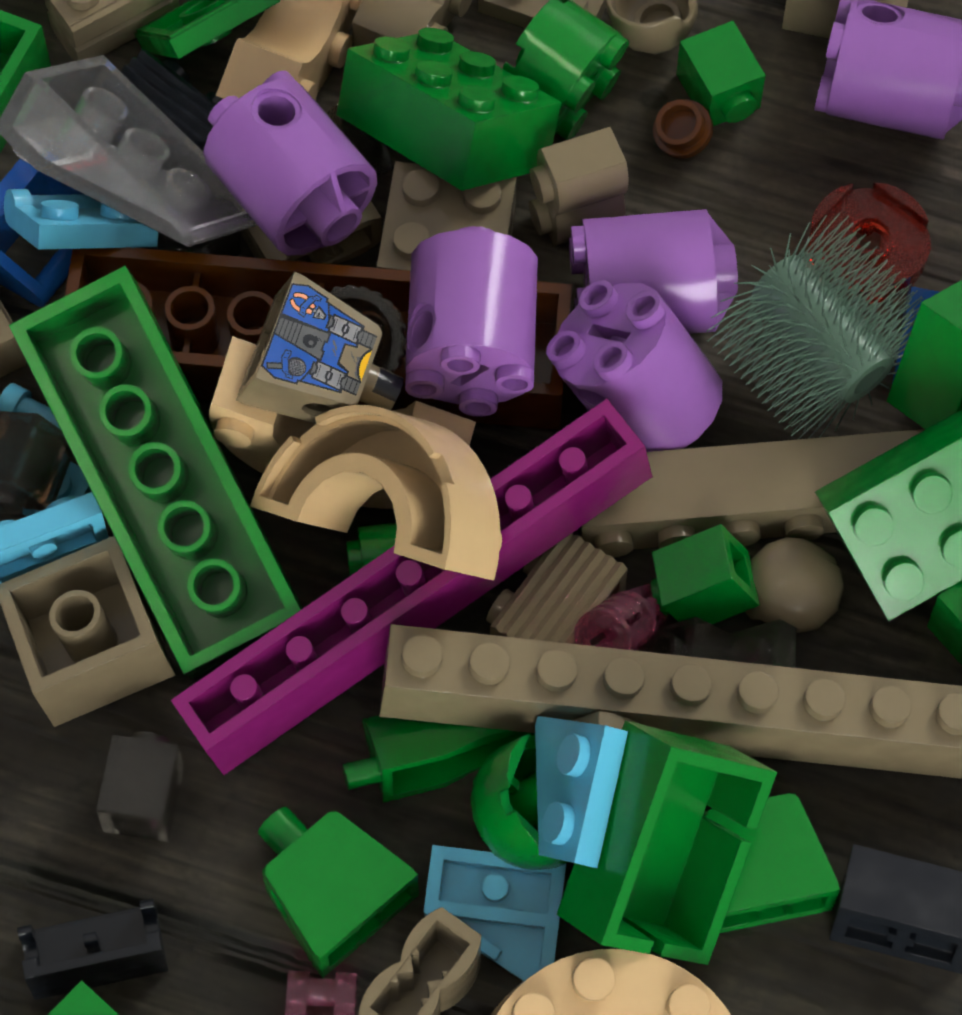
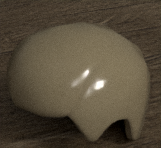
M605 0L611 25L622 33L623 37L629 40L628 47L633 51L655 55L670 51L678 46L680 41L684 40L693 29L699 12L697 0Z
M785 537L766 544L751 559L753 581L760 606L745 611L751 620H762L776 628L781 635H789L793 632L797 634L817 630L838 611L845 588L842 571L837 566L835 558L816 543L803 538Z

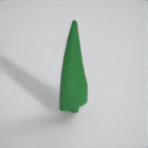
M379 715L363 719L362 722L370 758L342 764L343 776L348 790L378 783L383 803L447 787L480 769L489 755L502 745L529 733L379 717Z

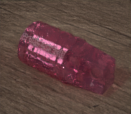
M645 584L627 591H620L580 617L574 631L575 643L592 646L590 640L603 632L606 637L593 646L636 651L650 641L669 615H664L660 611V605L656 604L657 600L652 595L651 584Z

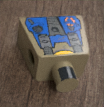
M294 272L274 296L236 401L316 424V416L339 407L357 405L359 401L370 406L391 410L401 392L404 378L373 364L382 337V330L379 325L307 277Z

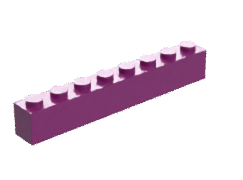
M605 399L490 479L498 504L500 531L502 534V546L499 551L494 581L444 570L395 554L393 546L171 699V702L223 775L227 774L385 663L391 624L435 629L652 478L645 445L610 401Z

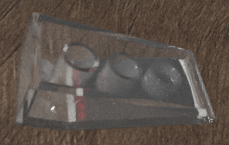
M104 55L25 72L0 117V135L13 147L15 154L20 159L53 179L187 247L257 226L254 220L207 166L203 151Z

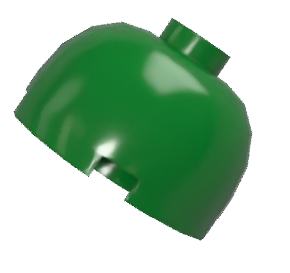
M529 733L502 745L489 755L473 780L470 797L473 820L482 840L493 854L504 862L523 869H553L568 862L539 855L535 736H531Z

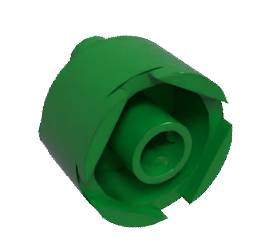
M549 0L531 20L516 42V45L522 48L516 60V67L505 61L502 69L515 76H523L534 80L539 84V90L562 102L555 135L569 140L576 135L583 125L588 111L583 108L593 96L603 100L613 89L621 74V70L615 66L624 55L629 45V40L623 37L622 33L571 0Z

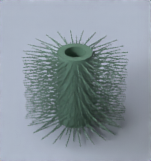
M840 213L806 251V246L826 216L809 238L808 236L806 244L798 255L795 254L810 222L793 255L790 256V249L788 253L791 233L785 257L777 264L772 248H770L774 261L773 267L769 265L770 269L765 272L751 265L764 273L758 282L734 283L755 285L754 289L721 300L720 302L751 292L752 296L735 301L738 303L711 318L747 300L751 301L707 330L708 332L727 318L739 314L709 340L733 326L713 348L733 335L719 353L738 342L724 360L741 349L742 351L729 366L748 355L734 373L753 362L740 379L756 369L757 371L745 385L764 375L755 385L756 387L751 390L752 392L768 382V385L757 397L759 398L766 391L772 390L770 392L771 395L762 404L764 402L767 403L773 397L780 394L776 398L777 400L785 391L789 390L777 402L775 400L767 410L769 411L773 406L775 408L785 401L775 412V416H777L783 410H788L779 423L806 399L799 409L786 418L788 419L795 414L784 430L790 425L792 427L803 420L791 432L793 433L791 436L808 424L803 430L804 433L798 439L821 419L817 429L809 436L810 438L838 408L832 420L819 436L820 438L845 404L849 403L834 430L836 431L851 403L854 402L855 404L857 400L852 419L854 420L860 398L868 394L871 406H873L870 391L878 384L891 390V388L882 384L881 381L887 375L897 373L890 370L893 366L900 364V362L894 364V361L903 356V354H898L904 351L905 347L900 351L898 350L907 344L908 340L900 345L910 335L911 331L905 336L903 335L914 325L915 320L910 323L908 322L917 315L918 312L916 311L919 309L913 310L920 301L902 319L897 320L901 314L919 300L917 299L911 305L909 304L912 300L911 297L916 292L910 293L899 301L910 289L907 286L902 292L898 291L896 293V289L906 280L905 278L890 287L895 280L894 278L900 272L895 273L881 284L891 272V268L879 275L877 274L888 262V259L878 267L871 268L882 254L863 265L878 247L876 246L872 251L859 258L862 251L871 243L869 241L863 247L853 252L866 234L844 248L858 231L856 230L841 240L854 223L831 239L849 215L820 242L825 231ZM841 233H843L826 251L823 252L824 248L829 243H831L835 238H837ZM831 235V237L825 242L823 247H821L818 251H816L813 254V252ZM848 240V242L840 249V251L834 253ZM816 243V245H815V247L813 248V250H811V251L808 253V251H809V250L813 247V245ZM851 247L841 258L838 259L841 253H843L845 250ZM829 250H831L830 253L828 254V256L826 255L825 258L822 259V257H823ZM858 253L847 266L842 267L844 263ZM843 260V262L839 266H837L834 270L831 271V269L835 265H837L840 261ZM864 260V262L857 269L853 270L860 262ZM869 263H871L865 270H863V271L856 277V275L858 274V272H859L861 269H863L865 266H867ZM850 266L847 272L839 277ZM878 269L864 284L860 285L864 279ZM881 277H883L882 280H881L875 287L869 289V288H870L871 286H873ZM859 278H861L858 283H856L854 286H852V287L848 290V288H849L856 280H858ZM889 279H891L885 286H883V287L874 295V293L876 292V290H877L880 286H882V285H883L884 283H886ZM868 284L865 290L861 294L857 295L860 292V290ZM897 286L882 302L878 303L883 296ZM872 290L871 292H869L868 294H866L864 297H862L863 294H865L866 292ZM902 294V296H901L894 304L888 306V305L891 304L899 295ZM879 296V298H878L877 300H875L872 304H870V305L866 308V306H867L875 297ZM907 297H909L901 306H899V307L893 312V310L895 309V307H896L899 303H901L903 300H905ZM886 302V304L883 306V308H882L880 311H878L877 313H875V312L877 311V309H878L883 303ZM750 303H752V304H751L750 306H748L746 309L740 311L741 309H743L744 307H746L747 305H749ZM747 310H749L742 318L738 319L735 323L731 324V323H732L733 321H735L738 317H740L743 313H745ZM896 313H898V315H897L895 318H893L890 322H888V323L885 325V323H886L893 315H895ZM748 318L740 327H738L736 330H734L732 333L726 336L743 319ZM906 318L903 324L897 330L893 331L899 325V323ZM752 320L751 324H749V325L743 327L744 325H746L748 322H750V321ZM757 323V324L747 333V331L749 330V328H750L753 324ZM907 325H909V326H908L907 328H905L903 331H901L900 333H898V332L900 331V329H902V328L906 327ZM763 329H765L757 338L754 339V337H755L758 333H760ZM743 330L739 335H737V336L734 338V336H735L739 331ZM755 333L742 345H740L736 350H734L747 336ZM767 339H769L766 344H764V345L758 347V346L761 345L763 342H765ZM758 340V342H757V344L755 345V347H753L751 350H749L747 353H745L743 356H741L746 350H748V349ZM772 343V344L763 352V350L765 349V347H766L768 344ZM780 349V351L774 357L767 361V359L773 353ZM758 350L753 356H751V357L749 358V356H750L754 351ZM770 353L768 356H766L762 361H760L756 366H754V367L750 370V368H751L763 355H766V354ZM774 359L773 363L769 368H767L765 371H763L761 374L755 377ZM784 359V361L781 364L775 366L777 363ZM785 363H787V364L784 366V368H783L780 372H778L779 369L782 367V365L785 364ZM797 368L787 379L783 380L787 374ZM773 370L765 379H763L769 371ZM775 372V374L770 379L765 381L769 376H771ZM785 373L781 378H779L775 383H773L769 388H767L779 375ZM799 378H801V379L798 381V383H796L795 385L789 387L791 384H793L795 381H797ZM789 380V382L783 389H781L778 393L772 396L783 384H785ZM804 382V383L793 393V391L796 389V387H797L800 383ZM812 388V390L804 398L798 401V399L804 393H806L809 389ZM788 393H790L787 398H785V399L782 400L780 403H778V402H779L781 399H783ZM801 393L786 407L779 411L794 395ZM816 398V400L814 401V403H812V404H810L809 406L805 407L808 403H810L812 400H814V399ZM820 402L810 413H808L813 407V405ZM836 404H838V405L831 411V413L824 419V417L826 416V414H827ZM828 408V410L807 429V427L812 423V421L821 412ZM819 409L815 416L795 431L813 412ZM805 410L793 422H791L799 412ZM806 412L803 418L794 423L799 417H801Z

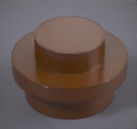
M688 99L674 100L664 105L658 112L653 124V136L658 147L666 155L677 159L690 158L699 154L706 148L713 134V122L708 111L700 103Z

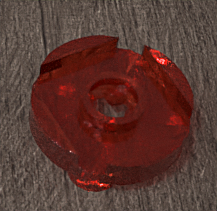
M874 182L872 189L858 188L854 190V184H850L832 191L820 202L812 217L809 238L825 216L826 218L808 243V248L839 213L840 215L825 231L820 242L849 215L831 239L852 223L854 224L843 235L841 240L858 230L857 233L859 232L863 236L866 234V237L873 232L882 236L879 243L881 248L875 249L863 265L880 254L882 255L871 269L878 267L888 259V262L878 271L877 275L889 268L892 270L881 284L895 273L900 272L890 285V287L894 286L903 278L906 279L896 289L897 293L911 283L913 285L922 275L931 251L930 234L927 229L929 221L922 206L908 193L884 183ZM841 233L837 238H835L831 243H829L824 248L823 252L826 251L843 233ZM831 235L813 252V254L816 251H818L821 247H823V245L831 237ZM854 236L844 248L851 245L858 238ZM848 240L834 253L840 251V249L848 242ZM815 243V244L813 245V247L808 251V253H809L811 250H813V248L815 247L816 243ZM858 244L853 252L860 249L861 246ZM849 247L847 250L841 253L838 259L841 258L851 247ZM864 249L859 258L872 251V249ZM829 250V251L822 257V259H824L826 255L828 256V254L830 253L831 250ZM858 253L844 263L842 267L847 266ZM843 260L840 261L837 265H835L831 269V271L834 270L837 266H839L843 262ZM864 260L860 262L853 270L857 269L864 262ZM869 263L867 266H865L863 269H861V270L858 272V274L856 275V277H857L863 270H865L871 263ZM850 266L839 277L843 276ZM878 269L864 279L860 285L864 284ZM881 277V278H880L873 286H871L869 289L875 287V286L882 280L883 277ZM859 278L858 280H856V281L848 288V290H849L852 286H854L856 283H858L861 278ZM889 279L886 283H884L882 286H880V287L876 290V292L874 293V295H875L883 286H885L891 279ZM868 284L865 285L857 295L861 294L868 286ZM897 286L883 296L878 303L882 302ZM870 290V291L866 292L865 294H863L862 297H864L866 294H868V293L871 292L872 290ZM879 296L875 297V298L869 303V305L872 304L875 300H877V299L879 298Z

